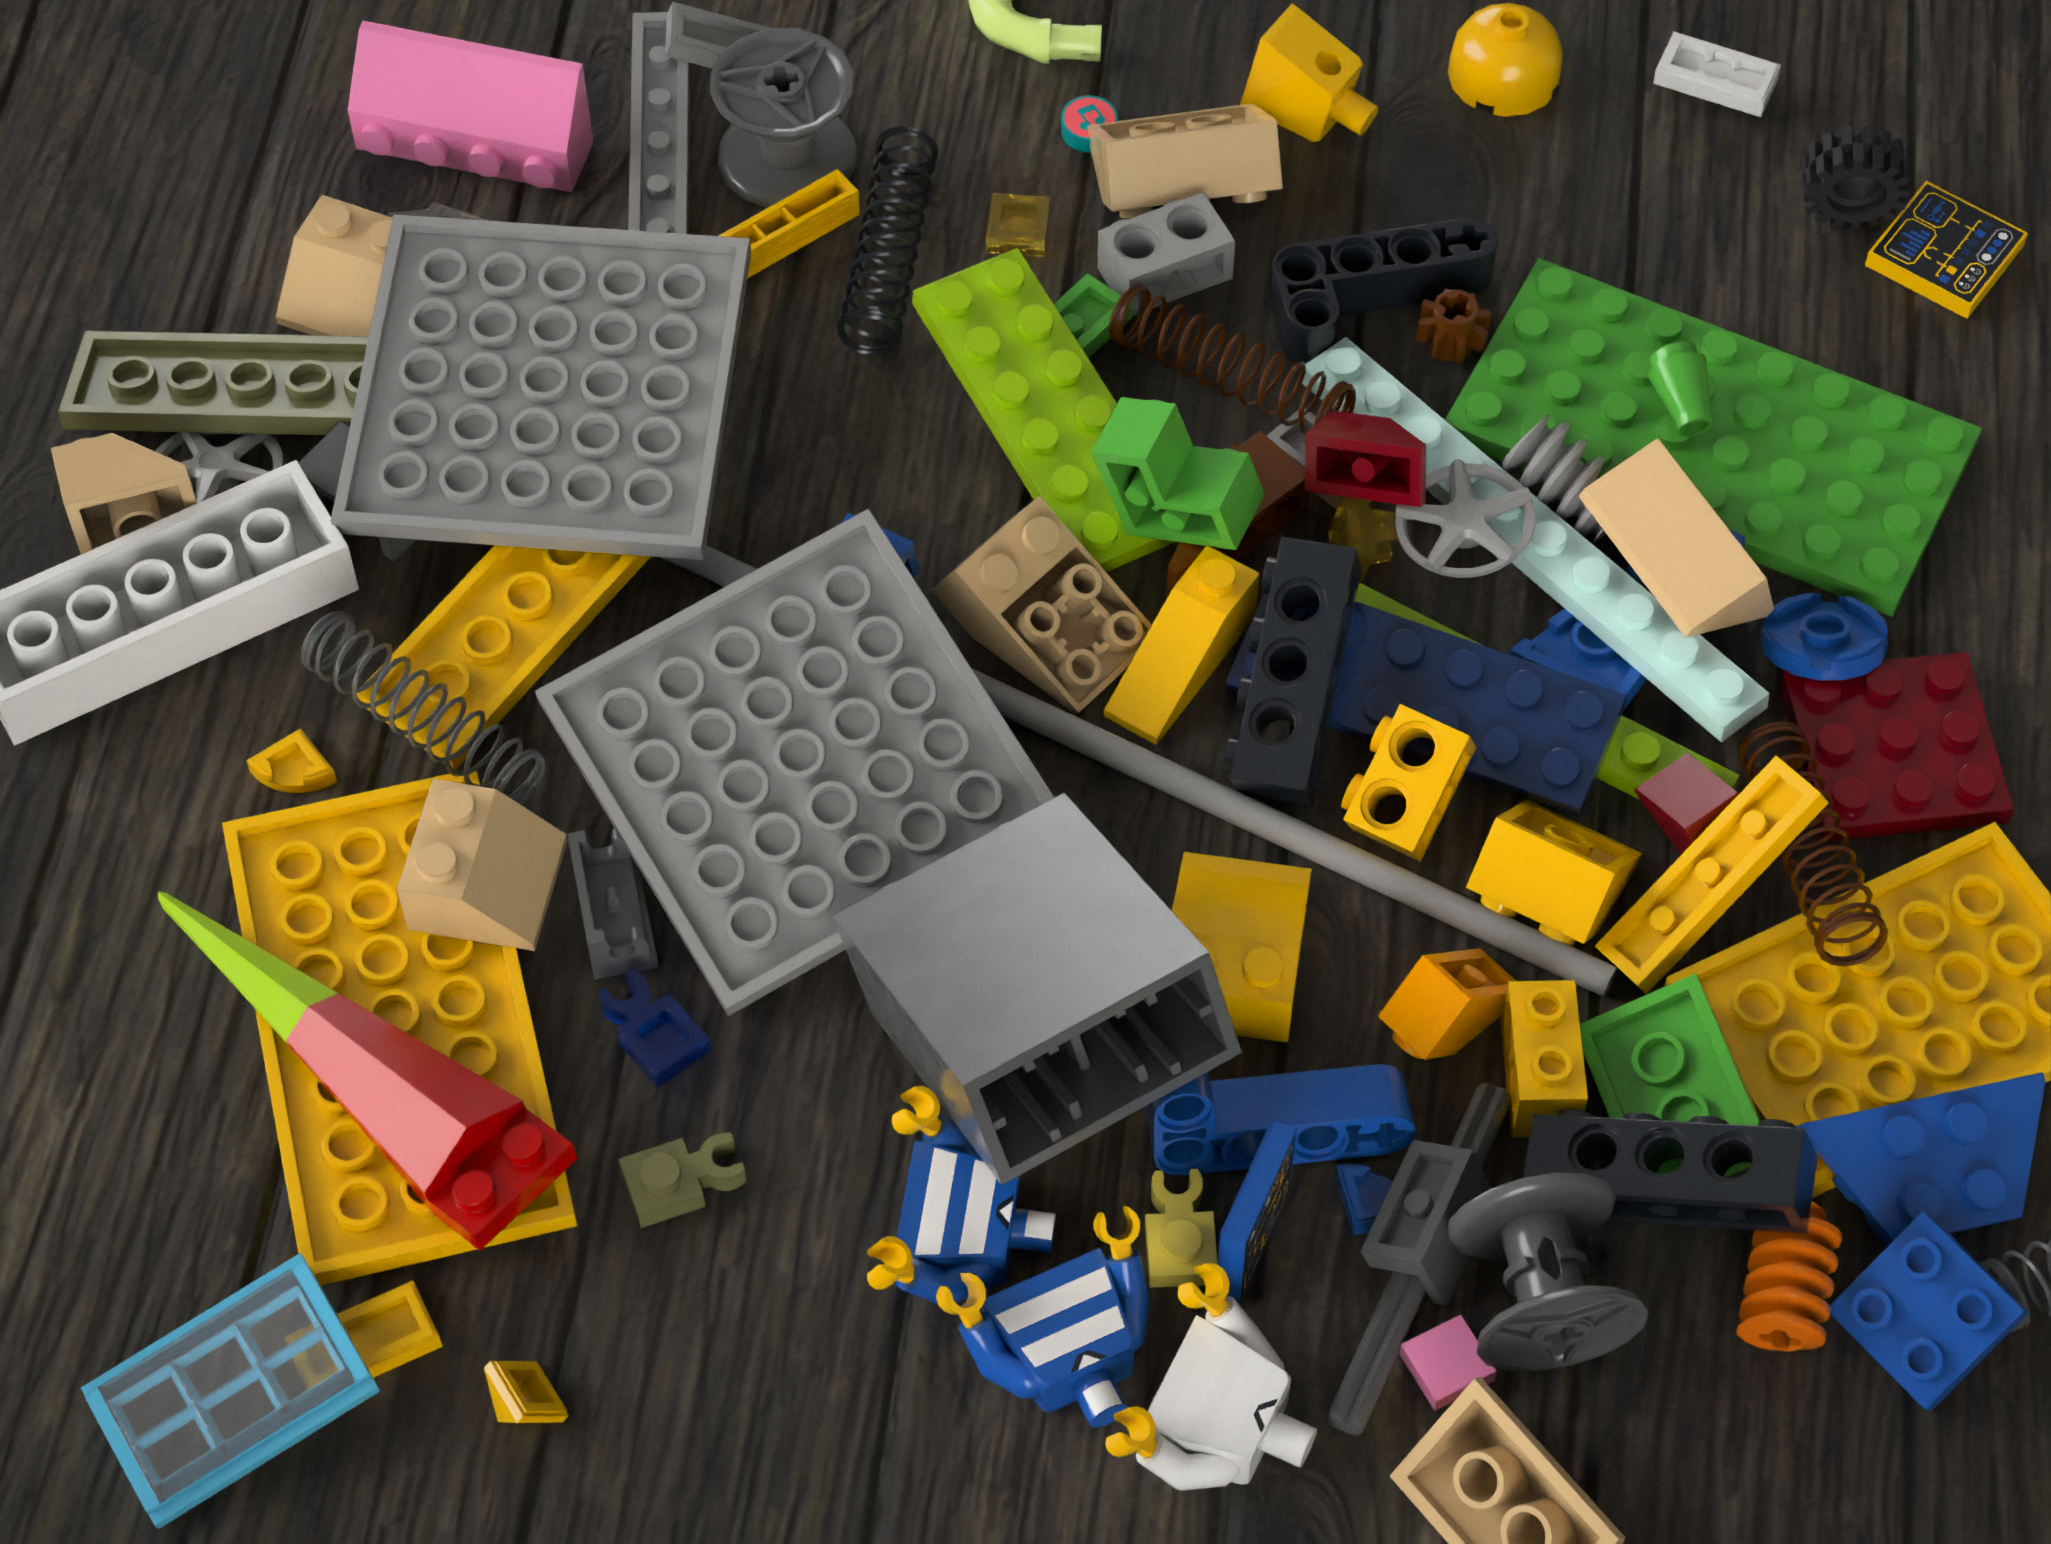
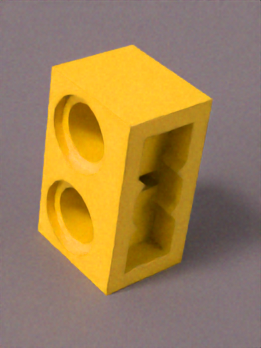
M1400 704L1394 717L1384 716L1375 730L1370 743V751L1374 752L1375 755L1365 776L1357 773L1346 789L1341 808L1347 810L1343 820L1353 831L1421 862L1477 748L1469 735ZM1420 737L1434 741L1435 751L1427 763L1421 766H1410L1403 762V751L1410 741ZM1388 795L1404 797L1406 799V811L1400 820L1392 824H1381L1375 820V808L1382 798Z
M1575 980L1508 981L1500 1023L1507 1091L1511 1094V1101L1509 1103L1511 1137L1530 1138L1533 1114L1556 1115L1562 1109H1578L1583 1111L1586 1109L1588 1095Z

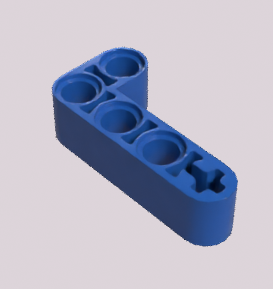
M1382 1064L1210 1081L1209 1072H1206L1145 1106L1156 1167L1163 1170L1164 1173L1171 1175H1189L1190 1169H1198L1201 1174L1249 1169L1269 1124H1273L1274 1120L1297 1128L1293 1164L1391 1154L1406 1148L1416 1135L1403 1073L1396 1067Z

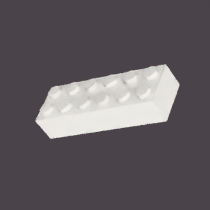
M297 460L0 590V720L14 746L359 590L349 546L337 526L331 524L329 513Z

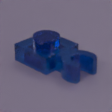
M631 969L625 974L628 988L634 993L633 997L625 1001H618L603 988L598 992L600 1007L603 1015L609 1021L623 1025L616 1030L618 1044L655 1086L659 1088L710 1052V1040L669 993L653 1004L650 1000L648 983L645 977L638 971Z

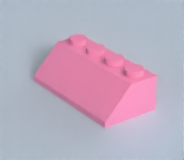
M362 21L358 32L348 104V114L356 149L368 151L375 155H389L419 161L430 166H443L473 172L484 177H498L528 183L539 188H553L573 192L593 145L582 63Z

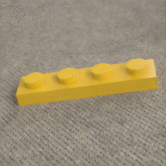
M1775 756L1607 932L1595 947L1647 994L1828 805V801L1816 788L1779 757Z

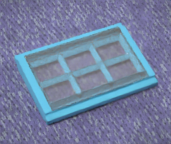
M301 1253L81 1387L86 1401L139 1500L158 1529L381 1391L315 1274Z

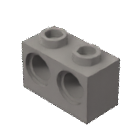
M1204 192L1183 200L1171 201L1161 208L1131 219L1119 220L1109 227L1098 230L1097 268L1107 285L1120 295H1123L1131 286L1142 284L1150 289L1152 300L1156 296L1163 294L1166 297L1167 303L1233 279L1235 240ZM1142 292L1136 294L1132 300V316L1138 314L1141 306ZM1159 300L1153 308L1162 305V301Z

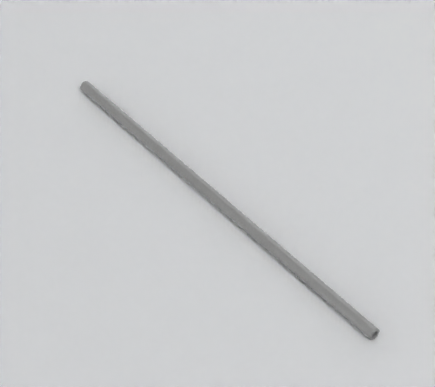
M707 545L704 560L660 557L723 587L757 570V568ZM971 668L1002 717L1559 977L1566 980H1575V984L1602 997H1605L1613 983L1618 970L1616 966L1566 943L1554 940L1534 928L1492 911L1465 896Z

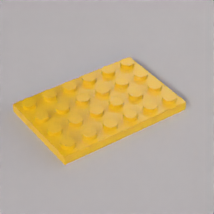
M1996 822L1863 884L1869 887L1873 893L1871 904L1878 907L1888 929L1886 943L1869 960L1851 966L1830 965L1821 960L1814 945V936L1811 935L1806 926L1807 917L1801 913L1667 976L1664 985L1665 987L1690 975L1697 974L1703 984L1760 1121L1777 1119L1798 1126L1807 1122L2043 1072L2045 1083L2051 1081V894ZM1859 889L1856 894L1845 901L1831 905H1818L1813 915L1825 919L1831 912L1841 906L1855 902L1865 903L1866 894ZM1849 890V891H1847V892H1845V893H1843V894H1841V895H1839V896H1837V897L1843 896V895H1845L1846 893L1850 892L1851 890ZM1861 907L1845 910L1840 914L1834 916L1832 919L1845 913L1855 912L1859 910ZM1867 908L1864 912H1872V910ZM1857 921L1848 923L1837 928L1828 937L1834 939L1847 938L1859 934L1869 928L1872 922ZM1813 922V925L1816 928V930L1819 927L1820 923ZM1877 925L1872 932L1863 938L1849 943L1824 942V950L1832 956L1854 955L1867 949L1876 941L1880 928ZM1818 1154L1812 1198L1836 1187L1831 1181L1835 1177L1834 1173Z

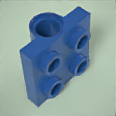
M1922 1211L1829 1306L1831 1308L1830 1314L1927 1411H1932L2029 1313L1950 1233L1925 1211Z

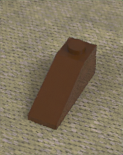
M1261 431L1243 444L1236 443L1229 447V449L1238 452L1249 453L1265 493L1237 550L1211 547L1237 562H1240L1308 510L1309 492H1305V469ZM1179 542L1168 566L1166 599L1176 583L1206 546Z

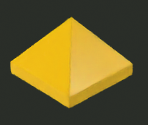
M490 1361L484 1367L498 1422L555 1423L563 1422L569 1416L567 1409L538 1362Z

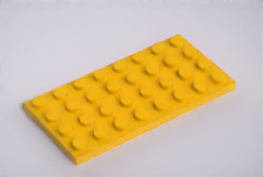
M477 771L469 774L471 782L480 785ZM451 774L222 823L241 933L244 939L521 1099L527 1110L556 1131L516 948L407 930L397 892L432 780L438 779L466 784L464 776L455 777ZM255 1009L298 1254L301 1253L320 1285L477 1250L476 1247L430 1211L357 1123ZM564 1171L484 1248L576 1227L577 1222L566 1172Z

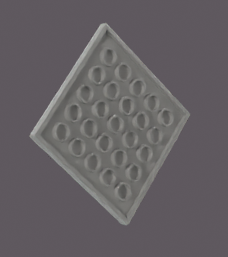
M393 215L335 496L331 524L336 525L340 533L346 535L704 560L750 265V239Z
M869 509L535 691L538 702L612 825L618 830L626 848L728 1016L846 950L832 917L833 915L873 895L881 888L907 877L988 834L999 825L1010 822L1054 798Z

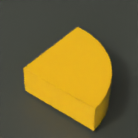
M301 728L246 760L250 773L258 781L281 792L308 793L322 790L337 783L333 768Z

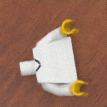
M1214 1263L1194 1266L1196 1274L1202 1277L1205 1282V1295L1202 1294L1194 1283L1188 1282L1180 1284L1178 1298L1188 1308L1197 1309L1205 1307L1207 1310L1206 1319L1196 1315L1148 1411L1134 1406L1113 1414L1116 1422L1126 1426L1130 1437L1121 1432L1108 1436L1105 1444L1107 1451L1117 1457L1127 1456L1136 1452L1137 1461L1142 1466L1180 1491L1227 1486L1230 1482L1248 1484L1264 1452L1301 1468L1310 1452L1317 1428L1283 1414L1288 1403L1291 1377L1285 1371L1284 1363L1258 1326L1233 1297L1227 1296L1230 1282L1224 1269Z

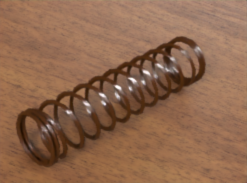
M1135 284L1128 288L1119 298L1109 322L1111 341L1119 346L1122 345L1126 349L1139 347L1141 355L1146 359L1159 356L1160 363L1165 368L1179 366L1180 373L1185 378L1198 375L1200 383L1204 387H1213L1218 384L1220 393L1223 396L1232 397L1238 394L1240 403L1245 407L1258 404L1260 412L1264 416H1273L1278 413L1281 423L1285 426L1299 423L1300 430L1304 435L1309 431L1304 427L1303 417L1313 410L1323 393L1326 384V374L1324 371L1316 373L1311 378L1301 399L1298 418L1288 421L1283 416V409L1293 400L1303 383L1306 374L1304 361L1296 363L1287 374L1280 391L1278 408L1273 411H1267L1263 407V400L1274 389L1283 373L1286 363V356L1283 351L1276 353L1268 362L1260 380L1258 398L1254 401H1247L1243 397L1242 391L1252 382L1263 363L1266 353L1263 341L1255 344L1244 359L1240 369L1237 389L1227 391L1223 388L1222 382L1231 374L1243 354L1246 343L1243 332L1234 335L1224 349L1219 363L1217 380L1207 382L1203 378L1202 372L1213 362L1223 345L1226 336V328L1223 322L1215 325L1206 336L1200 350L1197 370L1187 372L1183 368L1182 363L1193 353L1203 336L1206 327L1205 315L1201 313L1191 319L1180 340L1177 361L1168 363L1164 360L1163 353L1173 344L1184 325L1186 318V307L1184 304L1177 305L1170 311L1160 331L1158 351L1148 353L1144 350L1143 344L1154 334L1164 317L1167 305L1166 297L1162 294L1152 300L1150 289L1147 286ZM1142 292L1141 306L1137 317L1129 330L1123 335V325L1130 303L1136 294ZM1161 300L1162 305L1159 315L1149 332L1143 337L1149 314L1155 304ZM1181 309L1179 323L1173 335L1163 346L1169 323L1176 312ZM1201 319L1198 334L1188 351L1183 355L1188 335L1194 324ZM1221 328L1218 343L1208 360L1203 364L1209 342L1215 332ZM1138 335V342L1129 344ZM1241 338L1240 346L1233 362L1223 373L1231 348ZM1260 347L1258 361L1249 377L1243 383L1248 364ZM1281 357L1278 371L1268 388L1264 391L1269 372L1277 359ZM1301 366L1298 380L1292 392L1284 401L1288 385L1295 372ZM1321 376L1319 388L1304 412L1310 391ZM1343 380L1333 386L1319 407L1314 426L1330 413L1334 404L1335 406L1332 411H1339L1344 398L1345 402L1341 412L1353 413L1356 402V390L1352 384H1348L1347 381Z
M1789 722L1767 723L1754 729L1744 738L1739 746L1738 758L1744 770H1746V778L1750 783L1754 779L1753 775H1758L1764 768L1753 765L1763 750L1775 743L1786 740L1799 742V747L1794 754L1779 758L1793 770L1802 766L1805 761H1809L1812 766L1811 772L1797 773L1800 776H1808L1806 779L1808 783L1813 778L1816 779L1819 783L1818 791L1828 801L1826 808L1820 812L1823 814L1810 822L1805 829L1817 825L1827 815H1831L1835 823L1834 827H1820L1801 835L1793 844L1790 843L1787 846L1786 854L1783 851L1779 857L1784 861L1783 869L1788 878L1791 879V889L1795 896L1799 898V908L1803 915L1807 917L1806 926L1811 935L1814 936V945L1821 960L1836 966L1860 964L1872 958L1882 949L1888 938V929L1878 907L1871 904L1873 893L1869 887L1863 885L1865 875L1861 868L1855 866L1857 856L1853 849L1847 847L1849 837L1844 830L1840 829L1841 818L1837 812L1832 810L1833 800L1830 794L1824 792L1826 783L1823 777L1817 774V762L1813 757L1809 756L1810 745L1802 728ZM1775 731H1789L1797 735L1772 739L1762 745L1751 756L1749 762L1746 759L1747 750L1750 745L1761 736ZM1831 831L1818 841L1798 845L1811 835ZM1835 833L1840 834L1843 840L1842 846L1830 845L1817 849L1807 855L1801 862L1790 859L1794 849H1809L1822 845L1831 839ZM1838 850L1827 859L1807 863L1810 859L1821 853ZM1843 852L1848 853L1851 858L1850 864H1838L1827 867L1816 873L1809 881L1797 877L1801 868L1819 867L1828 864L1838 858ZM1790 865L1796 866L1794 872H1792ZM1846 869L1836 877L1824 881H1815L1828 872ZM1851 870L1856 872L1858 876L1857 883L1835 886L1824 892L1817 900L1805 896L1810 886H1825L1837 882L1847 876ZM1797 884L1804 885L1802 891L1799 890ZM1853 888V890L1843 896L1831 900H1823L1836 891ZM1859 889L1866 894L1865 903L1855 902L1841 906L1831 912L1825 919L1813 915L1817 905H1831L1845 901L1856 894ZM1805 903H1810V904H1812V906L1810 907L1809 911H1808V909H1807ZM1861 907L1859 910L1855 912L1845 913L1832 919L1834 916L1840 914L1845 910ZM1867 908L1870 909V910H1872V912H1864V911H1865ZM1857 921L1872 922L1869 928L1859 934L1847 938L1834 939L1828 937L1837 928L1848 923ZM1813 922L1820 923L1817 930L1814 927ZM1877 925L1880 928L1876 941L1867 949L1854 955L1832 956L1824 950V942L1849 943L1863 938L1872 932Z

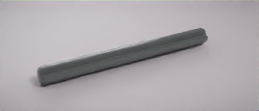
M1490 1082L1478 1085L1450 1146L1473 1150L1483 1168L1510 1108L1511 1094L1505 1088L1496 1087ZM1392 1272L1329 1409L1328 1421L1334 1428L1355 1436L1364 1431L1398 1356L1400 1346L1404 1342L1426 1294V1290L1418 1276Z

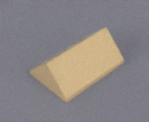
M1658 438L1585 487L1578 496L1685 638L1765 618L1774 610L1765 575Z
M1481 1377L1474 1378L1390 1475L1391 1479L1448 1544H1623L1625 1536Z

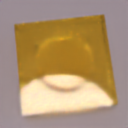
M992 193L986 235V252L1004 254L1018 248L1022 255L1044 257L1050 216V197Z

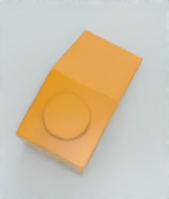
M1481 948L1422 955L1378 1017L1394 1031L1392 1038L1395 1043L1411 1056L1427 1060L1454 1055L1502 1015L1508 981L1516 980Z

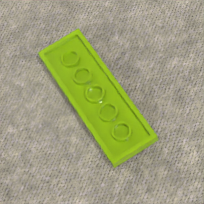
M1018 248L913 290L912 305L1032 498L1035 500L1040 496L1105 572L1175 543V541L1127 535L1091 454L1117 403Z

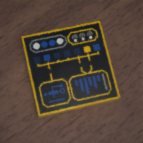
M1925 181L1908 202L1905 209L1900 212L1870 249L1865 266L1968 319L2024 247L2028 233Z

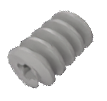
M1548 414L1509 451L1502 463V467L1506 471L1511 472L1526 465L1520 478V483L1524 487L1531 488L1543 482L1544 484L1537 498L1545 505L1560 499L1561 502L1555 513L1565 522L1578 517L1574 529L1584 538L1595 534L1596 536L1592 542L1594 545L1606 533L1578 496L1585 487L1599 479L1598 475L1606 459L1600 455L1584 463L1581 457L1588 441L1583 438L1567 446L1563 441L1571 424L1565 421L1549 428L1546 425L1550 414Z

